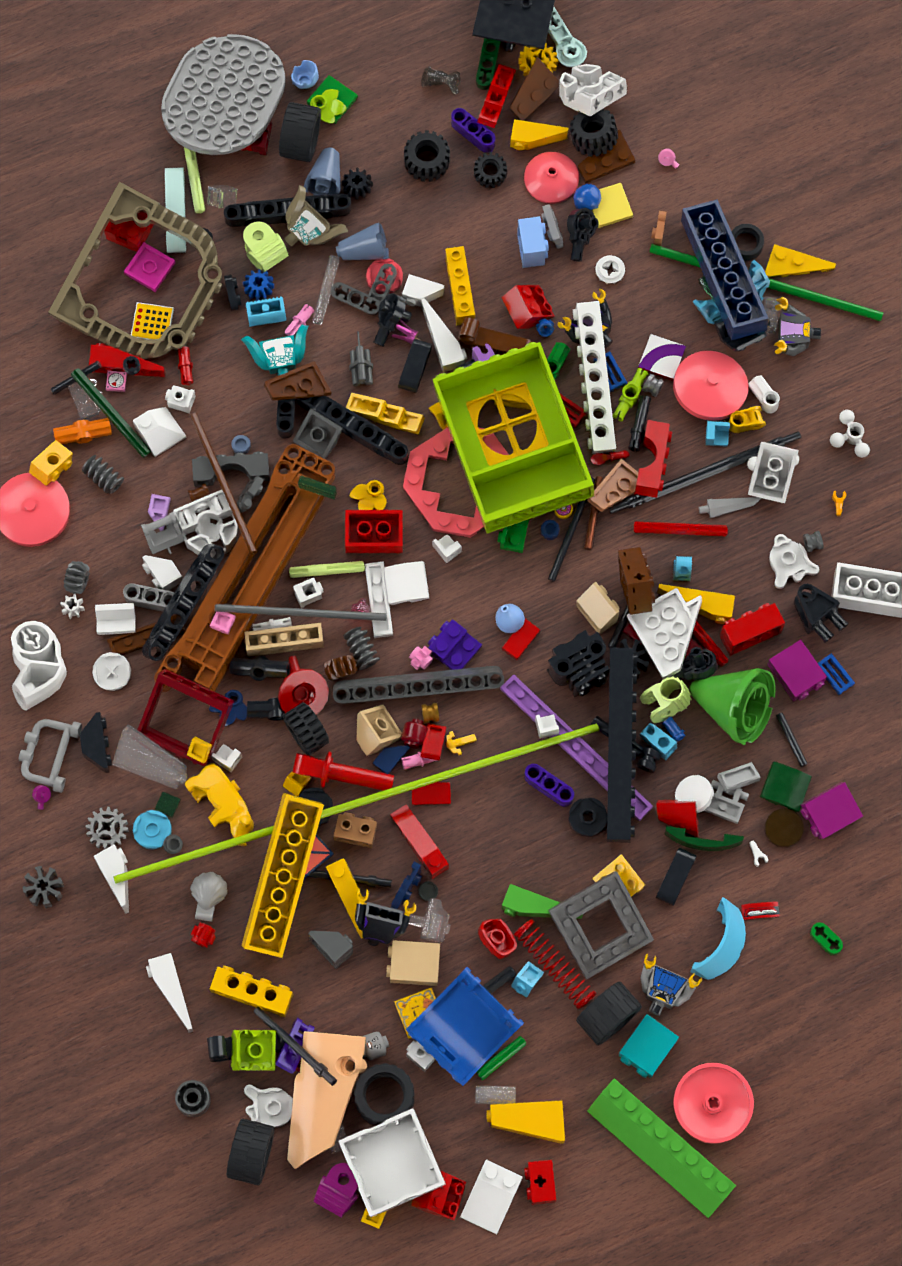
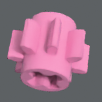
M419 646L416 647L409 656L412 659L410 665L416 670L420 667L426 669L433 660L431 657L432 651L426 646L422 649Z

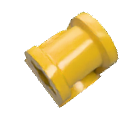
M761 406L733 412L729 419V430L733 433H740L764 427L766 422L763 421L761 416ZM733 420H739L742 424L737 425Z

